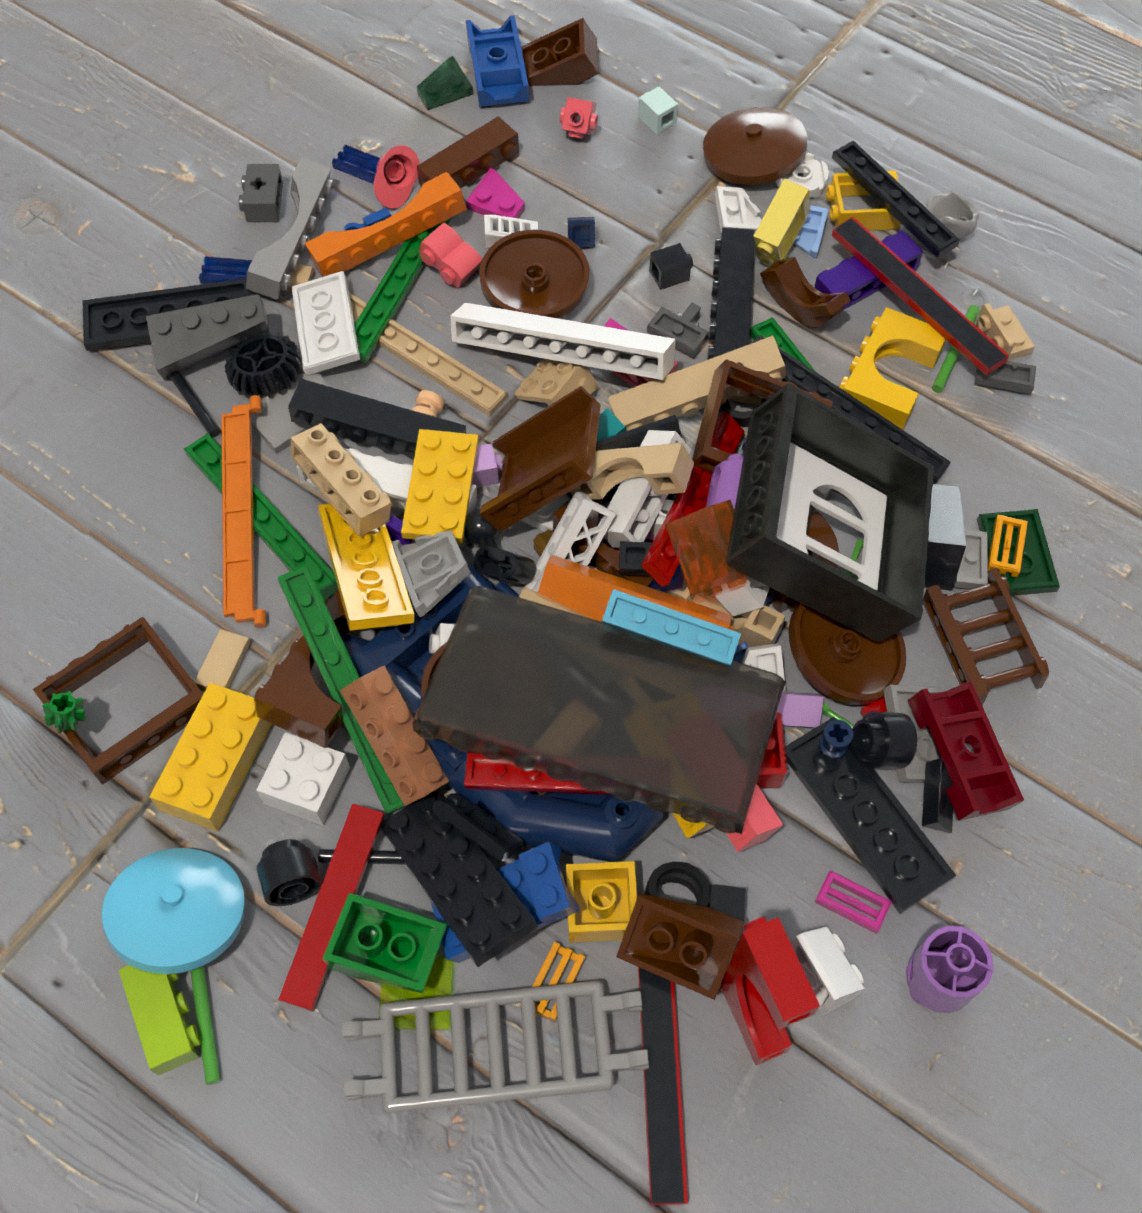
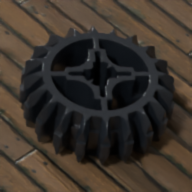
M269 331L265 335L257 333L256 337H247L245 342H237L238 348L230 349L231 355L226 357V365H224L230 385L239 395H246L248 399L254 395L261 398L267 395L271 398V395L274 393L281 394L282 389H291V383L297 382V376L302 373V357L298 346L288 336L282 337L280 332L274 335Z

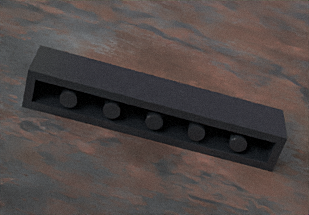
M722 227L721 238L715 239L714 255H719V259H714L713 276H718V279L712 282L711 297H716V302H711L710 318L715 319V324H710L708 338L709 341L714 342L713 346H708L707 360L749 345L754 252L753 236L755 232L753 229Z
M300 378L288 405L291 422L302 428H312L322 424L329 433L332 432L335 436L339 435L349 438L358 444L367 443L374 445L386 452L395 451L402 453L411 459L415 457L419 429L466 434V425Z

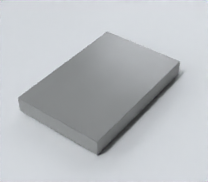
M303 372L298 375V381L291 383V389L284 388L281 390V394L274 393L271 395V398L268 396L262 398V412L251 414L252 427L276 454L291 445V437L311 428H302L291 422L288 405L300 378L330 386L318 372L311 375H306Z

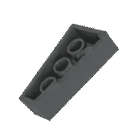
M260 294L146 316L156 370L164 380L169 378L174 371H180L184 368L187 370L196 366L197 362L211 356L213 358L220 355L222 351L234 345L237 347V342H245L247 337L253 338L256 337L257 333L263 335L270 331Z

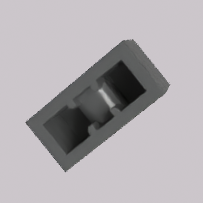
M247 164L246 175H242L241 180L244 192L243 195H239L240 211H244L247 222H279L283 179L279 164Z

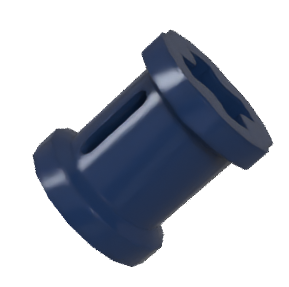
M833 720L826 724L823 737L819 741L821 753L830 759L842 758L853 739L851 726L843 720Z

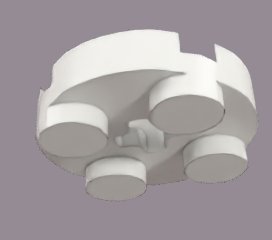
M806 152L803 161L795 170L775 181L777 186L780 187L785 178L808 188L810 198H818L822 195L823 189L827 184L828 167L824 161L821 160L820 163L814 159L815 155ZM798 173H803L805 177H799Z

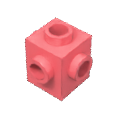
M567 97L566 107L561 109L559 122L562 123V129L569 130L568 136L583 139L584 134L591 135V131L596 129L598 114H595L597 103ZM580 115V121L577 122V117Z

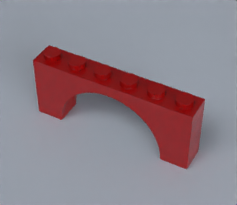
M761 917L744 926L745 931L740 936L720 986L755 1066L787 1053L792 1047V1043L785 1027L815 1015L820 1008L816 995L779 917L767 921L765 917Z

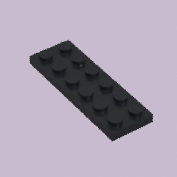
M247 278L82 300L84 346L87 351L149 343L151 340L146 316L251 296V291L246 289Z
M832 717L785 746L786 762L888 899L892 901L899 914H902L953 880L956 874L876 770L867 767L854 755L851 743L842 758L830 759L821 753L819 741L823 737L826 724L836 720L835 717Z
M434 790L385 819L381 830L478 968L537 929L538 926L535 919L474 840L465 837L450 822L443 823L439 820V817L436 818L432 811L433 803L442 797Z

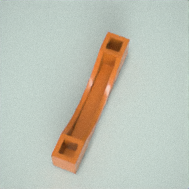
M445 172L423 183L419 192L410 203L389 218L356 230L328 231L304 244L313 265L322 277L341 271L345 272L467 210L462 190L448 172Z

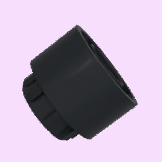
M872 711L867 713L861 720H858L852 728V751L867 767L903 769L912 762L917 750V732L913 721L908 715L897 712Z
M285 839L269 845L262 852V858L256 867L264 900L272 906H288L307 900L315 895L323 884L313 850L305 847L303 843L296 839Z

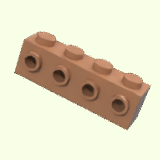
M385 666L360 677L340 690L404 806L428 795L449 782Z

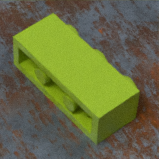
M130 965L119 969L118 971L149 1069L159 1076L199 1058L196 1046L201 1045L199 1034L194 1024L190 1026L188 1024L185 1013L190 1012L189 1004L184 993H178L174 982L179 980L178 973L155 974L139 970Z

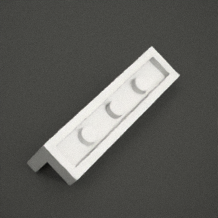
M576 490L536 564V574L533 580L526 584L525 587L538 592L546 564L551 555L565 559L568 554L569 558L567 560L588 566L616 513L592 501L587 494ZM591 510L605 515L599 526L588 529L586 519ZM586 537L588 544L586 551L573 556L571 547L574 541Z

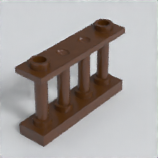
M997 567L990 569L987 585L950 596L943 594L939 585H934L926 588L923 597V605L959 684L971 681L982 706L991 688L1030 677L1035 688L1039 689L1042 688L1049 676L1047 661L1044 657L1039 656L1009 594L1008 581L1005 577H1001ZM992 596L998 609L997 612L964 622L955 621L951 613L953 607ZM1001 623L1005 624L1011 636L1009 639L976 649L967 648L963 639L964 634ZM1016 649L1024 663L1023 666L987 677L980 675L976 667L977 661Z

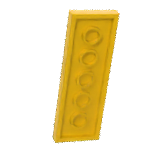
M331 504L318 505V515L349 630L414 623L413 607L386 525L384 524L359 537Z

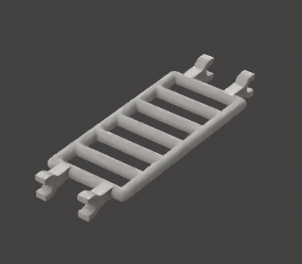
M589 981L384 1003L380 1007V1020L342 1022V1037L346 1038L347 1042L381 1037L382 1078L343 1081L344 1097H348L350 1101L382 1096L383 1109L387 1113L610 1090L614 1085L613 1072L649 1069L647 1049L611 1054L607 1019L608 1013L641 1012V991L605 996L602 982ZM591 996L599 1076L577 1078L570 998ZM556 999L563 1080L541 1082L535 1001ZM521 1003L527 1083L505 1086L500 1005ZM485 1007L491 1087L469 1089L464 1009ZM450 1010L455 1091L433 1093L429 1012ZM415 1014L419 1095L397 1097L394 1016Z

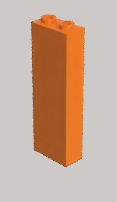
M551 555L546 564L538 593L599 623L602 622L612 590L615 589L733 631L735 629L734 626L730 625V614L555 555ZM680 661L697 670L695 677L710 682L713 672Z

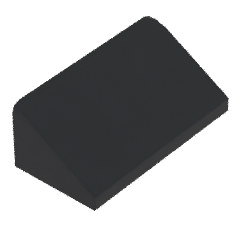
M942 759L926 762L922 826L952 833L953 806L946 789L953 786V783Z

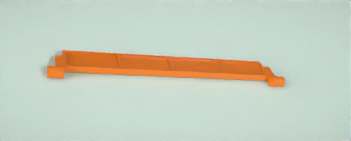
M254 395L250 397V404L232 406V413L221 414L223 616L226 618L235 616L237 623L254 621V627L263 628L266 627V610H255L251 414L262 412V400L260 396Z

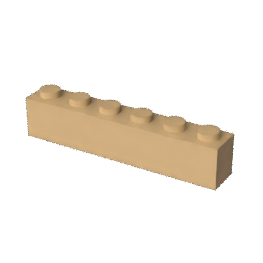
M774 336L668 374L663 380L655 379L608 398L614 415L628 431L676 415L677 418L680 416L689 417L699 412V409L705 408L714 371L726 359L735 363L740 362L743 366L755 371L766 372L770 377L780 381L786 378L785 364ZM726 384L721 405L729 398L737 395L742 397L751 393Z

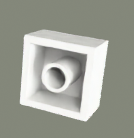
M285 732L256 791L263 804L323 826L350 770V766L345 753L328 747H321L311 741Z

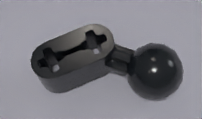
M480 509L468 513L464 536L467 541L475 546H479L474 556V567L476 570L483 574L519 584L530 583L536 574L535 562L529 557L498 549L495 540L500 531L480 515ZM498 562L512 565V568L499 566Z

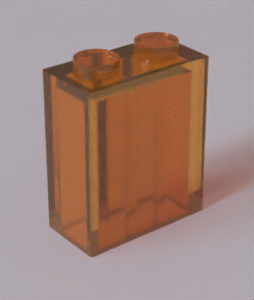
M731 500L710 505L665 524L690 595L703 591L704 596L707 597L723 591L722 584L727 583L730 589L747 582L745 578L747 575L725 564L734 516Z

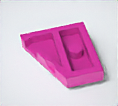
M490 168L466 200V209L481 215H499L519 219L525 210V202L493 168Z

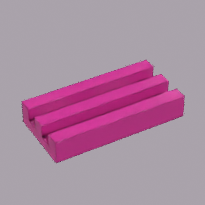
M829 870L815 903L877 934L892 901ZM831 883L881 907L880 911L830 887ZM827 894V895H829V896H831V897H833V898H835V899H837V900H839V901H841V902H843V903H845V904H847V905H849V906H851V907H853V908H855V909H857V910H859V911H861V912L867 914L868 916H870V917H872V918H874V919H876V920L874 921V920H872V919H870V918H868V917H866V916H864V915H862V914H860V913H858V912H856V911H854V910H852V909H850V908H848V907H846V906H844V905H842V904H840V903L834 901L833 899H831V898H829V897H827V896H825V895Z

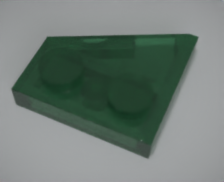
M451 56L417 86V94L428 111L473 95V86L455 58Z

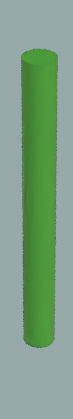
M976 305L969 306L965 315L973 324L980 311L979 307ZM951 345L932 385V390L936 393L943 391L960 354L953 345Z
M203 965L190 970L205 1082L206 1085H212L220 1082L205 968Z

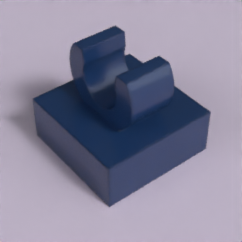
M594 217L567 218L568 239L572 240L579 247L595 246Z

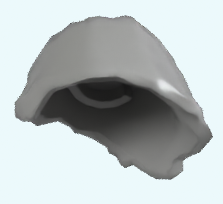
M951 191L949 194L934 195L927 202L926 208L959 239L975 231L979 212L972 201L966 199L959 192Z

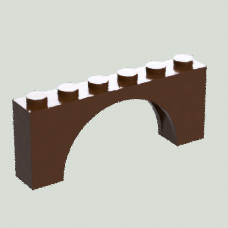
M338 589L333 596H329L325 600V604L340 636L356 630H349ZM304 636L293 642L289 654L284 661H279L276 664L268 682L265 685H260L254 696L257 717L326 748L343 724L342 705L327 697L315 683L311 674L315 660Z

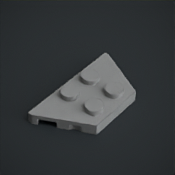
M451 530L431 536H418L415 538L416 543L402 545L400 540L391 542L403 579L419 617L424 616L471 573Z

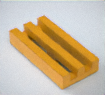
M997 515L988 559V571L997 567L1000 574L1010 572L1011 576L1018 577L1021 569L1028 521ZM1007 524L1000 562L997 561L1002 525ZM1016 526L1018 527L1014 560L1013 564H1009L1008 559L1013 527Z
M554 941L532 987H541L557 954L561 955L562 958L548 986L558 984L569 960L575 963L565 984L574 983L585 961V956L580 953L578 955L569 948L561 947L559 943ZM549 1000L540 1001L539 1005L535 1004V1012L553 1022L556 1021V1002L552 1011L546 1009Z

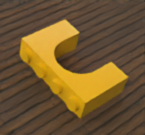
M886 307L881 317H875L870 328V332H872L871 337L865 336L859 350L862 354L860 357H854L849 368L851 375L850 377L844 376L839 388L903 430L913 411L919 393L888 381L880 375L874 363L884 357L899 356L933 369L943 350L946 339L930 324Z

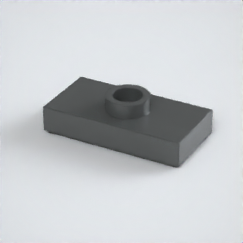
M1007 361L987 376L976 368L974 384L1031 394L1034 389L1036 366Z

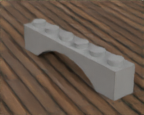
M300 158L292 175L290 193L296 206V220L290 230L280 240L256 251L247 270V290L278 300L282 290L287 291L291 280L289 273L291 270L296 271L300 260V255L298 254L306 249L304 243L308 242L309 237L307 234L308 232L313 233L317 222V217L315 216L317 213H322L325 205L324 196H329L333 187V180H330L331 168Z

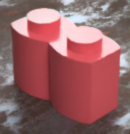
M442 223L425 238L419 248L423 262L428 266L438 269L441 278L447 284H452L456 288H459L477 272L482 262V257L472 246L464 242L458 233L445 223Z

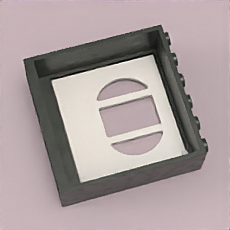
M787 383L750 415L725 564L879 643L920 621L923 614L922 605L934 466ZM825 487L839 491L856 506L863 520L820 498L813 493V490ZM810 505L864 534L861 564L806 535ZM807 549L856 574L858 579L856 580L810 556Z

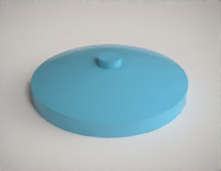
M173 848L157 851L133 862L112 882L102 906L103 928L111 949L130 966L155 974L182 973L211 962L221 955L235 940L245 916L244 891L236 872L219 857L191 848Z

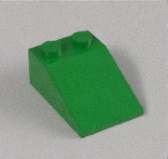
M349 893L323 960L328 969L354 978L423 993L448 926L445 923Z

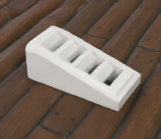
M484 215L486 248H490L495 242L509 234L515 233V231L538 230L537 221L499 215Z

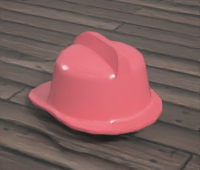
M400 145L389 149L380 158L376 167L377 173L373 184L374 193L378 201L390 209L399 208L405 204L418 177L417 165L420 164L417 154L407 146Z

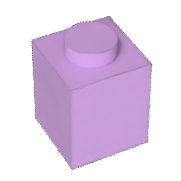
M492 443L480 445L477 449L472 484L476 485V488L498 484V472L503 470L500 454L494 455Z

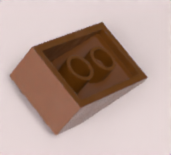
M584 18L521 46L529 86L577 84L599 74L597 38Z
M639 894L616 957L715 1000L745 922L713 908Z

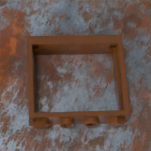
M726 359L714 371L692 457L693 466L713 473L715 466L723 461H727L728 457L732 455L710 446L726 384L766 400L787 383L796 388L798 387L791 382H783L770 377L766 372L755 371L743 366L740 362L735 363ZM800 389L832 408L833 401L818 396V393Z
M141 617L131 625L127 624L122 631L109 639L101 641L93 650L82 657L75 658L67 667L55 675L48 676L46 681L33 689L42 703H50L53 693L74 692L148 642L188 693L97 757H94L76 731L72 729L63 731L102 785L184 729L203 696L201 690L144 617Z

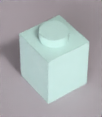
M660 87L646 92L639 97L638 117L656 134L677 123L678 103Z

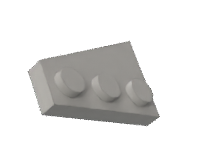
M889 685L883 688L887 712L908 715L913 721L917 732V750L912 762L903 769H897L899 782L925 783L926 762L936 759L937 745L929 728H919L908 699L922 689L927 688L929 694L942 692V688Z

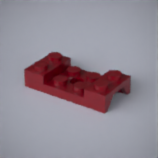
M971 681L948 691L929 694L927 688L922 689L908 699L919 728L930 729L952 780L953 786L946 789V792L959 821L1006 811L1024 801ZM965 743L972 746L974 753L966 748Z

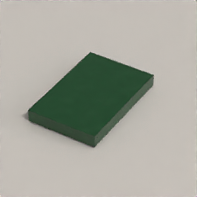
M1038 509L979 514L977 518L979 530L987 532V560L989 559L994 523L997 515L1028 521L1021 569L1018 577L1011 576L1010 572L1000 574L1001 577H1005L1008 581L1010 596L1051 593L1059 590V581ZM1007 524L1002 525L997 561L1000 562ZM1016 526L1013 527L1008 559L1009 564H1013L1018 534V527Z

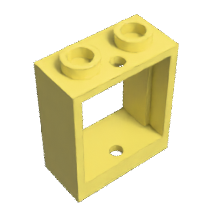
M785 178L782 181L753 236L756 255L763 264L771 266L777 261L785 259L810 213L808 188Z

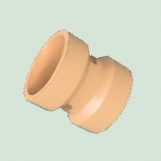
M422 390L415 399L416 406L411 410L437 417L444 407V400L432 391Z

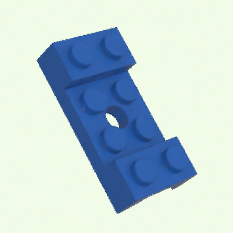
M515 15L509 16L501 28L481 30L471 20H466L467 40L472 58L479 107L529 101V85ZM494 55H500L501 57H499V58H494V57H492V56H494Z
M546 842L519 854V860L497 869L535 919L538 926L537 929L580 911L579 905L567 889L559 865L560 847L552 842ZM431 902L436 921L447 924ZM448 926L442 940L447 960L460 963L469 959L470 956Z

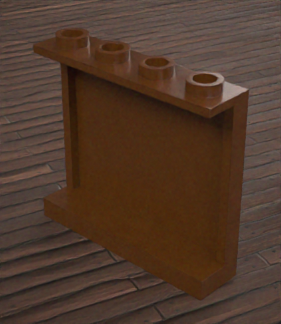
M582 386L493 441V445L505 454L498 496L481 506L480 515L500 532L592 479L601 404Z

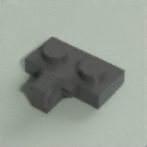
M691 303L683 314L679 312L675 314L661 307L647 326V333L675 339V348L693 358L709 337V331L699 327V323H697L701 317V307L694 303Z

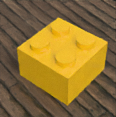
M635 861L566 864V887L580 908L579 912L568 916L569 943L622 941L637 900Z

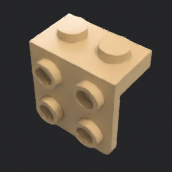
M544 358L538 362L533 372L521 382L520 387L515 391V395L519 400L543 402L550 406L580 386L591 396L599 386L588 366Z

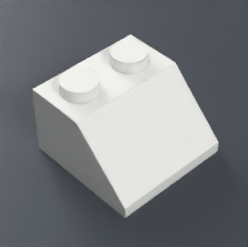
M827 926L801 933L795 937L792 947L820 1004L819 1010L823 1016L861 994L865 989L862 985L864 983L863 976L854 964H849L843 954L845 948L842 941L835 933L831 934Z

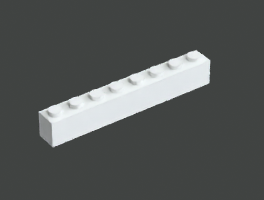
M464 303L450 316L452 342L660 380L666 377L675 364V339L470 303Z

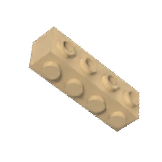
M318 424L291 437V458L359 537L390 522L392 507L390 497L386 492H381L367 471H363L359 467L354 456L344 450L334 433H329L322 424Z

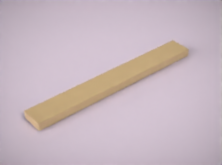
M349 292L355 325L367 303ZM390 319L389 326L385 329L383 336H380L379 346L489 417L508 399L506 391Z

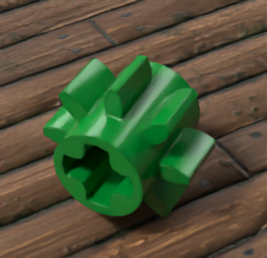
M71 691L59 694L53 693L50 703H43L42 705L45 714V725L47 727L54 725L58 733L71 729L76 731L78 721L86 720L82 697L75 699L71 695Z

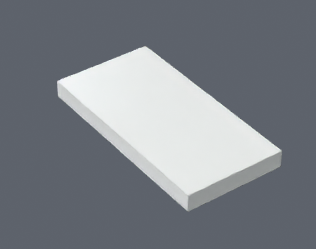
M344 271L292 286L302 365L305 374L311 375L360 360L347 278Z

